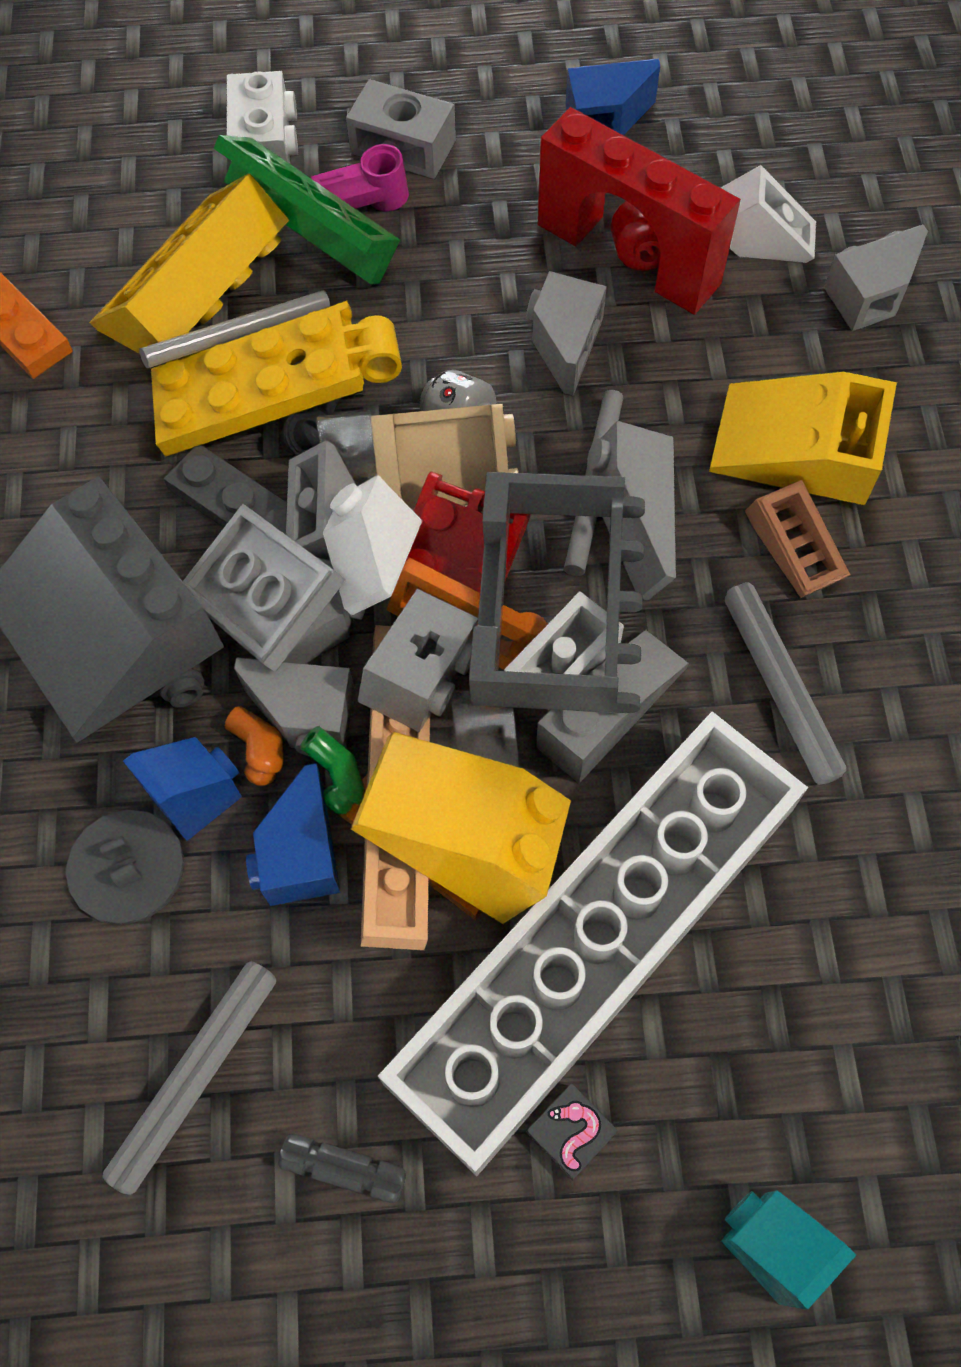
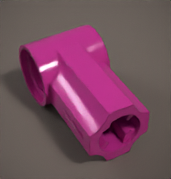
M375 145L363 153L360 163L311 176V179L355 209L371 204L372 207L380 211H394L402 207L409 197L403 157L399 149L393 145Z

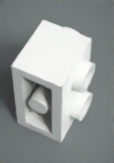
M282 71L227 75V136L253 138L290 164V155H298L295 125H289V121H297V109L294 91H286Z

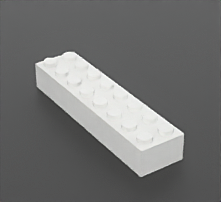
M711 712L549 888L547 897L537 902L384 1068L378 1075L380 1081L475 1176H478L790 815L808 787L718 715Z

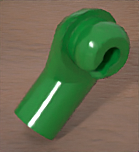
M316 726L303 739L300 748L330 774L333 784L324 790V802L335 813L347 814L354 804L360 805L365 793L355 756L324 729Z

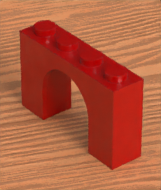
M570 107L541 136L538 226L576 247L603 218L605 193H610L626 200L647 219L658 239L660 260L654 292L695 315L722 284L741 199Z

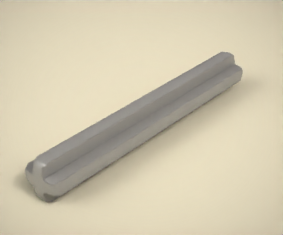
M745 582L730 588L725 596V603L814 781L818 785H823L839 779L846 772V765L755 587L749 582Z
M252 961L246 963L103 1171L102 1178L115 1190L127 1195L136 1192L276 984V978L269 970Z

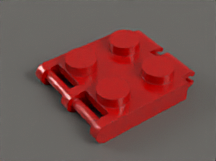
M430 471L414 508V512L422 520V523L406 561L410 557L480 593L484 554L483 513L481 511L484 508L485 491L475 488L473 492L442 481L441 474ZM438 491L468 502L467 507L437 496ZM510 513V518L513 519L512 524L509 523L505 581L531 514Z

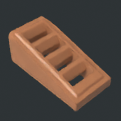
M802 480L756 499L745 510L752 527L800 598L851 575ZM787 510L791 518L780 522L777 513ZM799 527L803 534L789 540L786 531ZM810 544L815 552L798 558L795 550ZM822 561L827 570L808 577L804 568Z

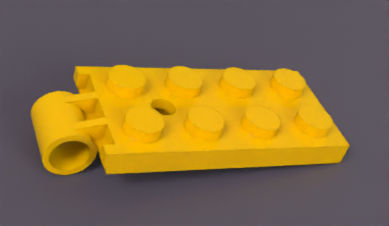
M345 301L152 368L156 445L166 457L363 391V377L373 383H385L393 380L400 374L402 369L394 324L388 318L376 315L366 317L357 324H352V311L348 302ZM304 359L301 363L294 365L296 362Z

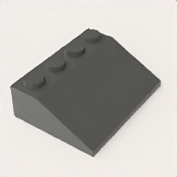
M99 476L52 503L0 568V628L77 743L224 648L203 606Z

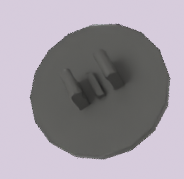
M128 809L106 814L87 826L71 847L65 869L68 891L83 912L101 923L116 925L136 923L147 920L167 906L180 887L185 861L180 840L168 823L149 812Z

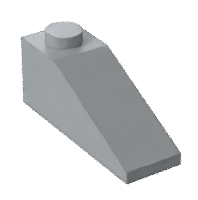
M616 421L601 438H597L591 445L587 466L589 470H592V476L625 477L624 496L640 497L645 501V514L639 518H622V540L641 542L644 545V558L637 562H623L635 591L642 594L644 600H650L676 578L673 437ZM603 517L610 533V517Z
M647 630L628 643L641 647V661L632 665H617V677H619L618 692L639 695L640 710L638 712L612 713L551 709L538 722L536 748L577 783H580L688 667V662ZM605 661L587 675L604 676Z

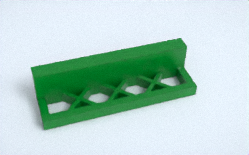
M227 135L218 136L214 149L231 160L224 179L226 184H230L248 173L251 174L289 219L286 226L368 283L379 284L400 239L253 138Z

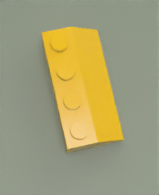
M251 174L244 175L210 194L89 323L97 331L139 354V349L189 333L198 321L202 324L206 323L222 308L223 303L219 298L228 288L233 291L250 277L253 271L249 265L257 256L261 259L277 247L281 242V238L277 233L286 225L289 219Z

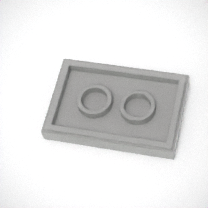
M244 504L239 507L183 580L187 588L203 606L208 617L261 663L275 672L346 581L336 571Z

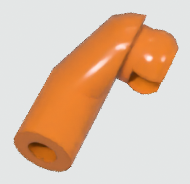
M237 706L228 715L224 725L225 729L246 742V762L248 764L245 767L244 774L248 781L258 786L270 785L275 780L276 773L282 769L283 737L274 726L244 707Z

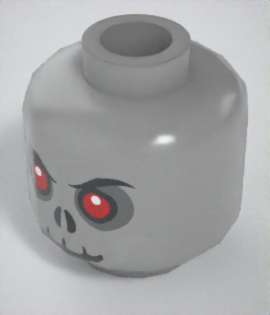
M454 369L444 371L428 381L420 398L421 411L496 404V395L490 384Z

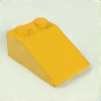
M393 732L386 739L351 830L504 924L547 897L571 800L523 768Z

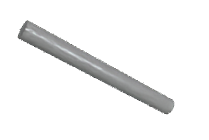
M321 290L139 349L140 356L145 367L151 368L212 348L215 345L247 336L264 328H270L296 319L310 312L330 307V301L326 292Z
M607 390L604 392L593 442L597 438H601L619 420L623 402V395L619 391ZM587 466L585 476H592V470H589ZM575 517L564 565V571L572 576L584 575L597 517Z

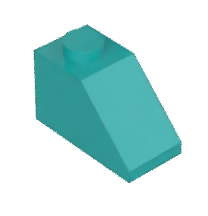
M778 1190L767 1192L761 1198L751 1191L725 1218V1221L732 1229L724 1236L721 1242L779 1305L808 1310L856 1256L843 1241Z

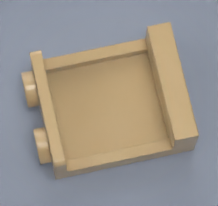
M502 404L371 416L377 475L413 511L430 471L441 474L442 481L473 492L475 488L485 491L487 472L518 473L517 468L508 469L506 447L516 446L513 414H503ZM438 491L437 496L467 507L468 502Z

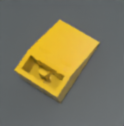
M835 372L731 383L727 391L709 472L782 488L802 480L810 494L865 505L882 471L897 382L848 372Z

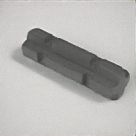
M289 1134L279 1155L278 1165L281 1169L302 1176L306 1172L312 1173L311 1178L360 1194H363L364 1190L371 1191V1197L389 1203H395L399 1200L406 1179V1171L401 1166L382 1160L377 1165L373 1163L372 1157L323 1142L320 1147L315 1146L313 1139L297 1134Z

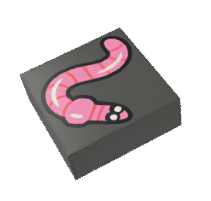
M572 1083L527 1130V1134L572 1181L618 1132Z

